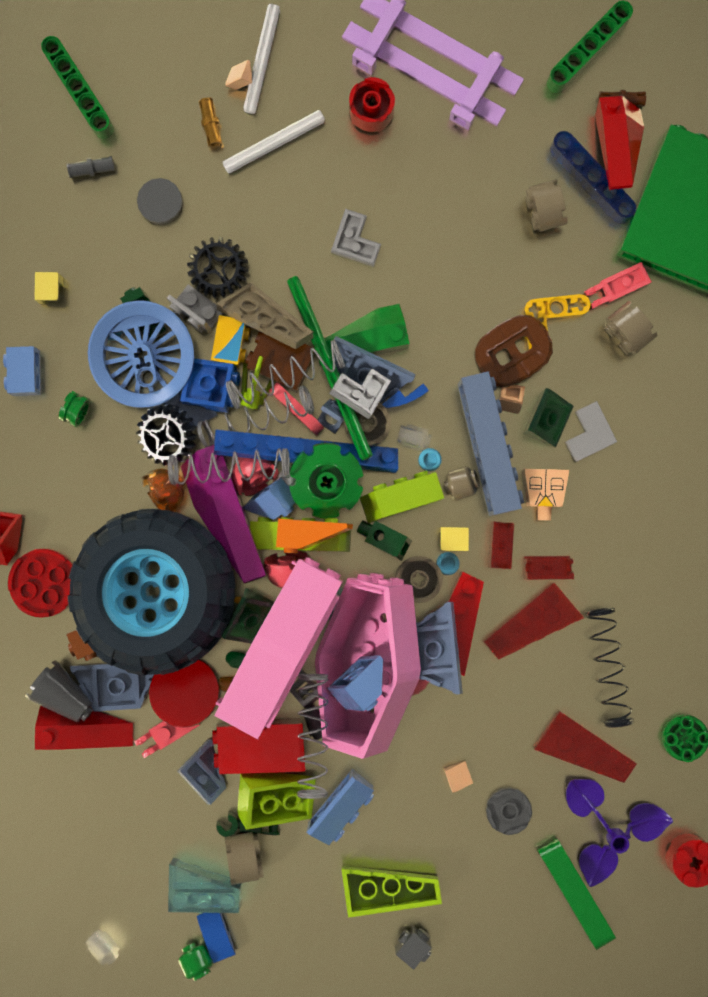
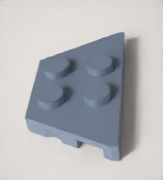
M335 336L334 340L338 345L345 364V368H340L335 356V365L339 375L343 373L362 385L369 371L374 369L391 380L379 401L380 403L385 401L388 396L398 392L405 384L411 383L414 380L416 374Z
M447 602L443 607L416 623L421 666L419 679L426 680L435 686L443 687L454 694H463L453 602Z
M107 663L70 666L72 674H75L80 683L81 690L92 702L91 707L93 711L142 708L154 676L128 673L126 670L114 665L110 666Z

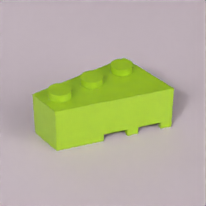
M426 470L414 474L415 479L407 480V477L394 480V485L387 487L386 483L374 486L373 492L360 497L367 522L371 523L444 499L437 473L428 474Z

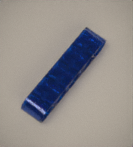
M567 131L557 133L550 146L552 155L613 221L618 224L628 222L636 212V204L623 189L609 190L605 169L571 133ZM562 141L566 143L567 148H560L557 142ZM573 158H579L582 161V165H576L573 162ZM589 174L595 175V176L597 177L598 181H596V182L591 181V180L588 178V175H589ZM603 191H610L613 194V198H607ZM619 207H625L628 210V215L620 213Z

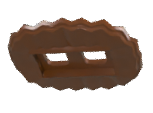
M518 315L497 325L479 340L475 348V361L481 373L489 371L490 377H494L497 387H510L530 378L549 362L553 354L552 339L540 320L531 315ZM522 337H527L532 345V348L525 353H520L515 345L516 341ZM503 349H507L512 356V360L502 366L497 360L496 354Z

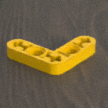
M582 294L538 298L527 302L523 313L524 315L534 317L533 312H529V309H531L532 305H535L537 309L540 308L536 317L538 320L542 319L541 323L548 331L547 320L583 316L589 311L591 303L589 298ZM578 300H580L581 304H585L581 311H579L578 307H572L569 309L570 313H567V301H569V305H575ZM553 302L562 304L563 311L561 313L555 314L552 312L551 304ZM526 337L527 349L530 350L532 345Z

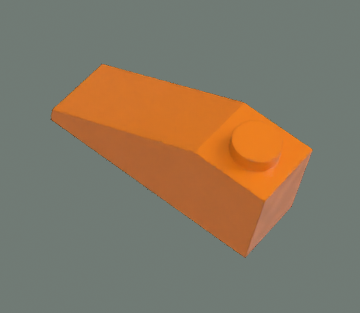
M278 519L276 547L284 548L285 553H298V549H307L352 530L353 524Z

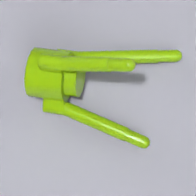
M259 356L254 372L257 380L262 366V356ZM243 363L241 394L248 402H251V388H247L246 391L248 364ZM253 378V403L248 404L241 397L239 399H241V406L258 410L259 405H264V399L267 397V394L263 392L260 397V391L255 390L257 382ZM271 380L265 388L267 393L272 388Z

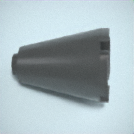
M57 660L53 661L52 664L55 666L52 669L46 667L30 686L33 692L31 695L26 693L25 698L75 722L85 721L93 711L90 708L92 702Z

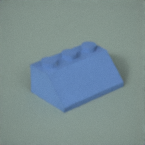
M380 655L360 657L327 688L345 710L369 711L377 705V698L382 694L383 658Z
M351 769L308 822L307 833L327 845H330L333 840L337 842L345 832L343 830L348 822L352 824L358 817V809L363 804L367 806L374 797L372 793L374 786L354 769Z

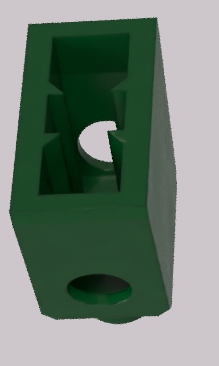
M362 520L357 529V533L366 537L365 542L401 561L412 543V540L407 536L377 521L372 525ZM383 533L384 538L379 541L378 536Z

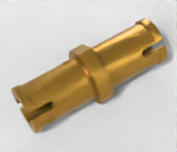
M202 98L199 100L202 113L201 124L206 132L208 146H219L222 144L218 129L219 118L215 115L213 98Z

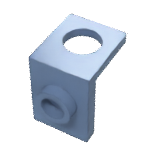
M329 399L321 407L322 413L317 420L324 427L336 433L344 418L337 401ZM326 414L338 420L337 423L329 424L325 418Z

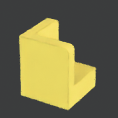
M35 272V300L39 304H45V301H57L59 299V287H63V277L58 272Z
M439 528L440 549L442 551H469V528Z

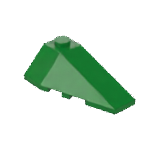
M400 304L377 308L324 338L331 355V340L333 341L335 336L375 355L408 349L410 344Z

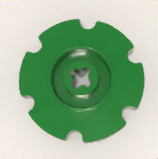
M319 443L313 445V452L307 454L302 451L295 458L290 468V477L295 478L294 483L289 484L293 500L302 510L307 507L312 508V516L317 518L338 517L341 508L351 510L358 502L363 491L362 485L357 483L358 479L364 476L360 463L350 451L346 454H341V447L337 444ZM324 476L329 479V485L322 483Z

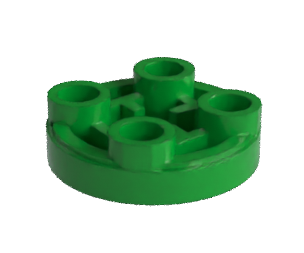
M676 715L669 719L663 727L661 734L663 747L673 758L688 763L700 758L707 750L708 730L701 720L692 715Z

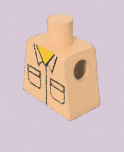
M522 470L527 507H538L537 520L551 521L552 507L558 508L563 506L569 470Z

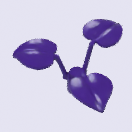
M573 779L568 783L566 800L571 811L580 817H586L593 811L607 830L606 840L609 845L605 844L603 848L597 844L589 845L583 849L579 856V866L589 887L603 882L615 871L618 865L617 853H624L629 848L628 839L631 838V828L632 834L638 840L648 842L659 837L673 823L672 818L662 808L650 803H642L630 810L629 817L632 822L627 824L625 833L619 828L611 829L595 808L604 801V790L601 785L591 779Z

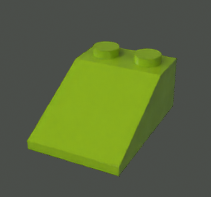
M280 772L240 774L237 815L245 829L312 819L314 799L300 798L297 796V792L315 789V787L298 784L297 781L314 776ZM316 779L304 781V783L315 785Z

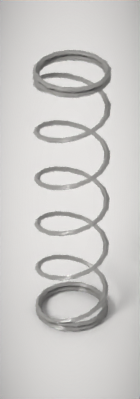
M334 339L333 341L331 340L333 370L329 369V367L325 364V362L322 360L317 351L314 348H311L310 354L313 371L312 378H310L305 373V371L302 369V367L299 365V363L293 356L290 357L292 386H289L281 377V375L274 367V365L270 364V374L272 381L271 394L266 392V390L259 383L255 375L252 372H250L249 377L252 391L251 402H248L242 396V394L239 392L233 381H226V388L234 407L236 409L241 408L238 394L246 403H253L254 389L252 377L255 379V381L265 394H267L268 396L273 395L274 379L272 368L275 370L279 378L287 387L293 388L294 370L292 359L295 361V363L302 371V373L309 380H313L315 377L313 351L318 356L322 364L330 372H334L335 370L334 354L336 356L340 368H345V364L336 341Z
M304 385L299 387L300 400L306 411L303 415L297 412L286 392H284L287 416L283 422L275 417L266 399H264L267 410V425L265 428H260L255 424L248 413L247 407L244 406L248 422L246 433L249 432L250 421L258 429L266 430L269 425V412L279 423H286L289 416V405L299 416L304 417L307 413L309 415L313 414L314 404L308 389ZM225 412L224 415L227 420L228 431H230L231 427L233 431L237 432L231 425L228 415ZM206 419L205 422L199 421L197 431L205 448L212 446L215 436L210 430L208 421ZM201 424L204 426L208 434L210 445H208L204 439Z
M283 448L281 453V450L277 449L272 476L268 477L264 471L259 452L256 450L252 472L247 479L241 471L237 454L234 451L230 474L226 480L221 477L214 453H211L209 472L205 481H201L198 477L192 455L190 454L185 480L181 483L178 481L179 468L175 455H170L168 458L169 481L172 485L177 483L180 485L184 484L192 464L196 478L203 484L209 479L212 463L214 462L218 476L223 482H227L231 477L235 459L241 476L248 481L254 473L256 457H258L264 476L267 479H271L276 471L279 454L282 461L284 478H289V451L287 448Z
M299 674V680H325L298 689V692L318 697L326 701L323 705L301 710L298 712V715L322 721L326 726L314 731L301 733L298 735V738L320 743L326 746V749L318 753L298 757L297 760L326 769V772L315 777L298 780V784L318 789L300 790L297 792V796L306 799L325 798L328 796V792L324 788L304 783V781L322 777L328 772V769L319 763L303 760V758L322 754L328 749V746L321 741L302 736L322 731L328 726V723L323 719L301 713L322 708L328 704V700L322 696L301 690L322 685L329 678L327 674Z

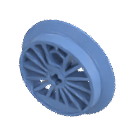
M131 301L112 308L95 325L88 344V362L96 383L109 397L131 407H152L167 402L185 386L194 364V347L187 327L174 312L157 303ZM159 323L149 339L151 325ZM167 324L172 331L154 343L164 325ZM140 327H144L143 339H142ZM130 329L135 330L136 339L129 331ZM123 331L132 345L114 333ZM176 335L179 344L156 349ZM109 338L115 339L129 348V350L107 346ZM141 349L143 351H147V355L144 356V360L143 358L138 357V354L141 353ZM175 349L181 350V359L157 355L158 353ZM106 351L128 354V356L106 360ZM156 359L180 363L177 373ZM129 360V362L111 374L108 368L109 364ZM133 365L122 385L119 384L115 378ZM157 367L174 377L169 384L166 383L158 372ZM147 370L153 374V380L149 384L143 380V374ZM134 374L136 377L135 392L126 388ZM160 382L163 388L155 391L154 386ZM141 386L148 387L149 393H140Z

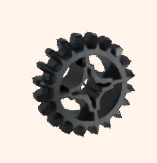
M211 237V244L207 245L203 240L201 241L202 249L198 246L194 247L197 255H189L190 259L194 262L187 263L188 268L192 269L187 273L189 277H194L190 282L192 285H197L196 290L198 292L204 290L206 297L212 292L214 299H217L218 293H221L224 299L227 296V291L232 294L234 293V287L238 290L242 288L240 283H238L239 281H247L246 277L241 274L249 273L248 268L244 267L249 263L247 259H242L245 256V252L239 251L240 246L238 244L232 246V240L230 239L224 244L223 237H219L218 243H215L214 238ZM214 252H225L231 256L218 258ZM208 257L209 264L204 268V272L200 273L201 264ZM213 260L222 268L223 276L214 268ZM236 263L235 273L229 280L227 271L232 268V264ZM218 278L223 284H210L205 280Z
M159 404L155 408L148 409L147 413L141 416L143 421L138 422L137 426L142 430L136 432V435L141 436V439L137 443L143 444L144 448H142L141 452H148L147 459L154 457L155 464L162 462L163 466H167L170 455H175L178 462H183L186 460V456L192 455L191 449H194L197 445L192 440L198 437L192 431L196 430L197 426L190 425L193 418L185 417L187 411L184 410L179 413V406L172 408L171 404H165L164 406ZM158 418H167L163 426L155 425ZM171 445H179L176 452L167 451V448Z

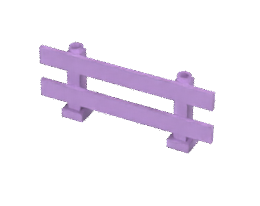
M363 0L360 8L380 20L372 33L351 21L342 35L344 40L358 47L352 55V64L372 75L376 69V58L408 75L457 103L451 110L449 120L468 131L473 124L475 114L495 126L498 125L506 109L483 97L490 83H493L515 96L524 81L522 77L501 66L504 57L500 53L493 51L486 58L405 12V0H391L390 2L386 0ZM393 28L400 30L477 74L478 76L471 88L469 89L387 42L386 40Z

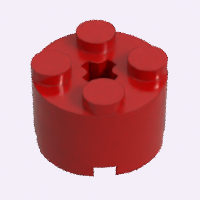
M369 77L354 85L350 92V117L352 123L364 131H383L393 118L395 96L386 81L376 77Z
M690 833L675 837L666 852V863L669 870L688 887L699 888L708 885V842Z

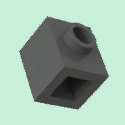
M412 926L409 931L406 929L399 936V943L395 946V953L414 970L421 961L425 962L431 955L432 946L429 940L431 937L423 929L417 930Z

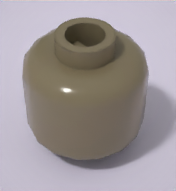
M467 466L450 471L447 475V481H444L447 493L452 494L456 499L476 494L477 488L480 487L476 471L471 470Z

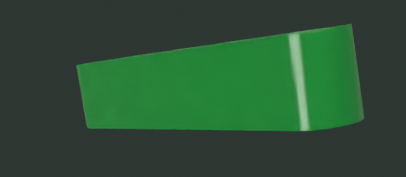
M622 0L615 3L553 67L547 80V87L551 92L561 93L626 27L633 14V7L628 1ZM616 13H622L625 18H620ZM601 29H607L609 34L603 33ZM585 45L593 46L594 50L587 49ZM574 60L578 62L579 66H573L569 61ZM560 76L563 82H557L554 77Z
M55 36L46 37L41 43L43 53L95 135L101 139L109 138L114 132V126L61 41ZM53 48H58L55 53H50ZM70 66L68 71L62 72L64 67ZM82 85L80 90L73 91L75 86ZM94 103L92 109H85L88 104ZM106 122L104 128H97L99 123Z
M556 838L539 848L537 851L595 949L598 950L615 940L616 937L559 840Z

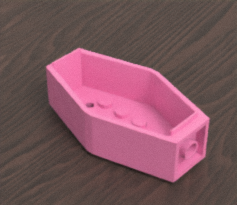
M306 557L305 560L299 559L297 562L292 561V564L295 565L294 569L254 638L224 698L221 697L216 702L219 708L214 716L256 739L259 738L265 727L270 728L340 598L337 592L343 583L339 579L341 575L329 568L326 572L318 568L320 563L309 557Z
M370 573V575L358 574L356 578L347 579L315 658L316 674H327L329 678L326 683L317 686L318 695L328 700L326 706L319 708L320 719L328 723V726L322 730V742L328 748L362 759L388 750L419 681L421 672L412 585L404 584L403 579H383L384 575ZM384 613H386L387 622L383 620ZM380 655L383 658L382 694L377 698L378 703L374 707V712L371 713L370 710H345L327 688L360 657ZM317 680V683L323 682L325 680ZM318 698L319 706L326 703L325 700ZM321 721V728H323L326 724Z

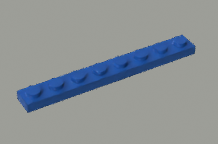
M225 430L215 431L214 455L233 457V452L235 451L237 457L254 459L255 451L258 450L260 459L275 461L277 449L279 448L282 453V449L287 448L290 462L293 463L302 451L307 454L312 453L313 445L333 443L341 447V454H346L350 451L360 463L362 470L392 473L398 471V448L373 446L370 447L373 454L372 457L367 460H361L355 445L351 443Z

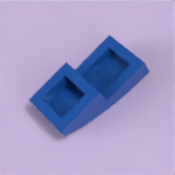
M424 383L406 397L399 390L382 405L386 409L398 407L421 397L429 390Z
M218 907L198 915L197 920L213 963L236 955L221 909Z

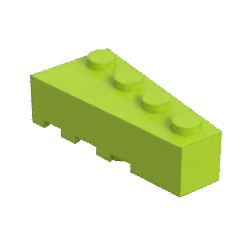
M258 517V521H250V529L257 549L284 550L282 547H276L278 522H271L272 519L267 517ZM280 517V519L294 520V518ZM302 518V520L316 521V518ZM327 518L324 519V522L338 523V519ZM351 530L307 549H298V551L350 552Z
M342 866L348 918L442 904L437 876Z

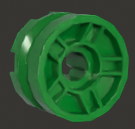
M72 391L64 399L65 404L61 406L58 418L64 422L69 421L70 425L78 427L89 410L90 399L85 396L79 397L78 393Z

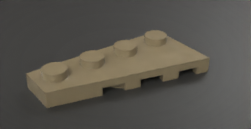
M251 282L216 303L218 311L294 349L299 348L313 338L312 330Z

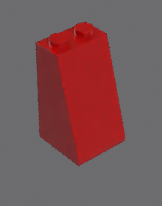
M274 719L270 728L265 727L258 739L229 723L217 724V730H212L213 744H218V753L214 754V768H219V774L304 772L305 762L297 760L298 757L304 756V739L298 738V735L303 733L301 719Z

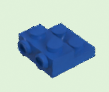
M194 358L192 372L183 387L180 402L182 404L205 407L206 410L228 413L229 408H233L234 405L229 397L226 381L231 380L235 386H238L240 383V372L231 363Z

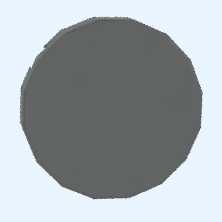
M163 178L151 179L146 182L139 190L137 196L138 209L143 217L159 225L175 220L183 205L182 194L177 186L170 180Z
M512 787L500 788L493 792L487 800L486 816L492 828L506 835H513L526 829L532 817V806L527 796L519 789Z

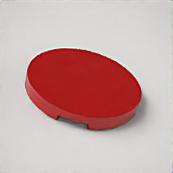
M35 549L18 558L8 576V591H10V595L17 608L27 615L39 618L57 615L68 608L71 581L69 575L73 565L72 562L62 553L51 549Z
M198 660L179 671L164 675H154L150 683L149 699L154 712L165 723L179 728L193 727L207 719L215 710L216 702L219 700V684L210 667Z

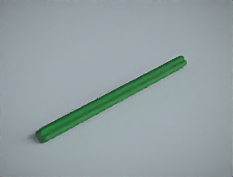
M293 276L287 280V283L305 326L313 331V338L311 339L313 346L329 369L333 370L332 355L298 276ZM320 361L332 389L340 376L335 365L334 372H330ZM335 398L361 460L371 458L373 455L354 409Z

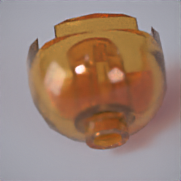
M155 469L141 477L143 486H149L147 494L158 509L175 511L181 505L184 499V489L182 486L185 483L182 485L178 483L172 485L169 481L167 469ZM179 475L178 481L181 483V482H183L184 480H183L182 477Z

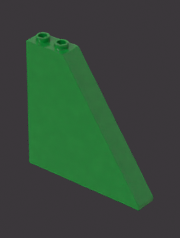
M671 124L664 134L616 255L637 264L642 262L644 267L708 292V137L701 133L695 134L687 131L682 125Z

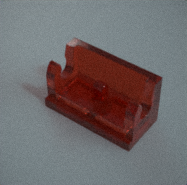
M491 522L488 568H512L514 523Z
M524 556V579H574V572L571 568L573 559L570 556Z

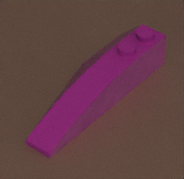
M214 445L198 450L192 455L197 475L201 481H205L208 476L211 453H214ZM214 455L219 473L226 480L230 474L226 456ZM189 459L180 466L184 479L187 474ZM213 462L209 479L202 484L196 478L191 464L186 485L195 510L211 534L223 546L228 560L244 584L265 577L266 573L232 477L227 482H223L218 476Z

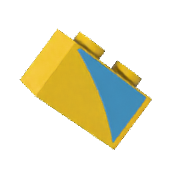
M219 315L211 361L231 363L236 368H240L241 362L245 363L247 349H244L245 340L249 341L251 327L232 317Z

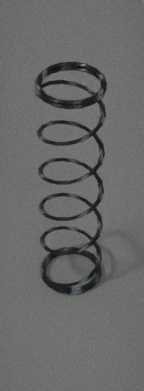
M603 608L586 612L588 619L606 620L616 623L613 627L590 637L591 640L619 644L618 648L593 659L597 662L615 663L623 666L618 672L597 680L598 683L616 684L627 688L623 693L601 702L604 705H617L630 709V712L623 717L605 721L604 726L608 728L624 727L634 723L633 718L627 717L632 713L631 707L624 704L607 702L624 695L629 690V687L618 682L602 681L622 672L625 669V665L616 661L598 660L620 649L621 643L609 639L593 638L614 629L618 624L612 619L593 616L615 613V608Z

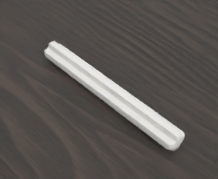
M269 4L267 7L252 70V83L248 86L243 107L246 113L255 114L280 13L278 5Z
M317 110L223 161L225 170L231 173L323 124L325 118L322 112Z

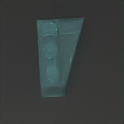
M173 857L169 864L168 912L239 913L242 905V883L231 885L230 877L216 872H209L201 869L199 866H192Z

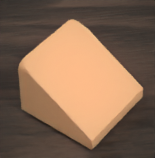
M246 60L231 68L226 81V87L237 90L252 83L250 60Z
M514 384L510 387H501L499 400L503 411L516 414L520 412L525 386Z
M466 761L444 768L452 793L473 784Z

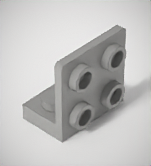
M189 284L177 300L171 295L167 297V300L170 302L169 307L173 310L172 312L183 320L187 317V321L191 323V326L200 333L206 331L210 334L218 323L219 315H224V313L217 310L215 303Z

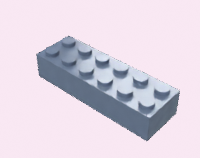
M489 371L463 377L457 385L488 514L493 516L522 509L521 504L524 503L521 490H517L515 482L518 481V473L516 468L511 466L510 458H513L510 444L506 445L505 441L507 428L505 422H501L499 413H502L500 400H496L494 391L497 390L495 379L490 377Z

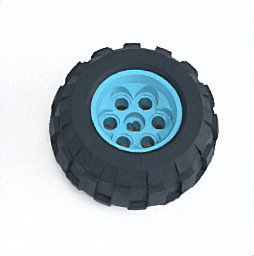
M140 509L121 514L107 521L105 525L96 532H93L84 542L76 561L73 562L69 579H71L70 595H68L69 611L73 614L77 625L76 630L83 642L87 643L97 653V657L105 663L136 675H164L179 671L197 662L211 651L221 639L234 610L235 577L223 546L199 522L173 511ZM153 561L157 562L160 566V570L156 575L149 571V565ZM131 572H135L138 575V582L135 585L130 584L128 581V575ZM172 574L179 578V585L176 588L171 587L168 583V579ZM150 586L159 588L158 597L155 595L150 596ZM130 595L135 597L137 601L133 609L129 608L126 604V599ZM170 598L175 599L178 603L175 611H170L167 608V601ZM148 609H153L156 612V619L153 622L146 618L145 614Z

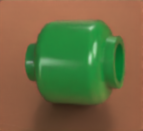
M192 943L182 949L184 954L179 957L178 962L187 979L193 978L194 981H197L211 972L210 968L213 965V961L204 945L196 946L195 943Z

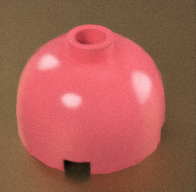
M238 457L241 471L247 479L251 475L254 459ZM256 459L254 473L248 481L241 476L237 463L233 466L231 477L239 495L242 496V493H244L245 496H251L268 486L266 483L270 479L264 476L258 459ZM261 459L266 475L271 477L275 466L274 462ZM277 467L272 477L273 481H275L279 473Z
M298 551V553H285L286 556L277 557V553L266 557L264 564L269 581L273 585L283 588L295 567L292 561L305 560L306 557L310 558V555L307 556L306 552Z

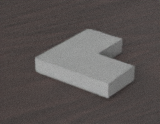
M345 209L331 253L374 267L381 244L360 237L367 219L366 215Z
M371 369L362 385L342 373L329 394L369 419L391 380Z
M597 401L575 412L585 432L565 443L574 461L577 462L617 442Z

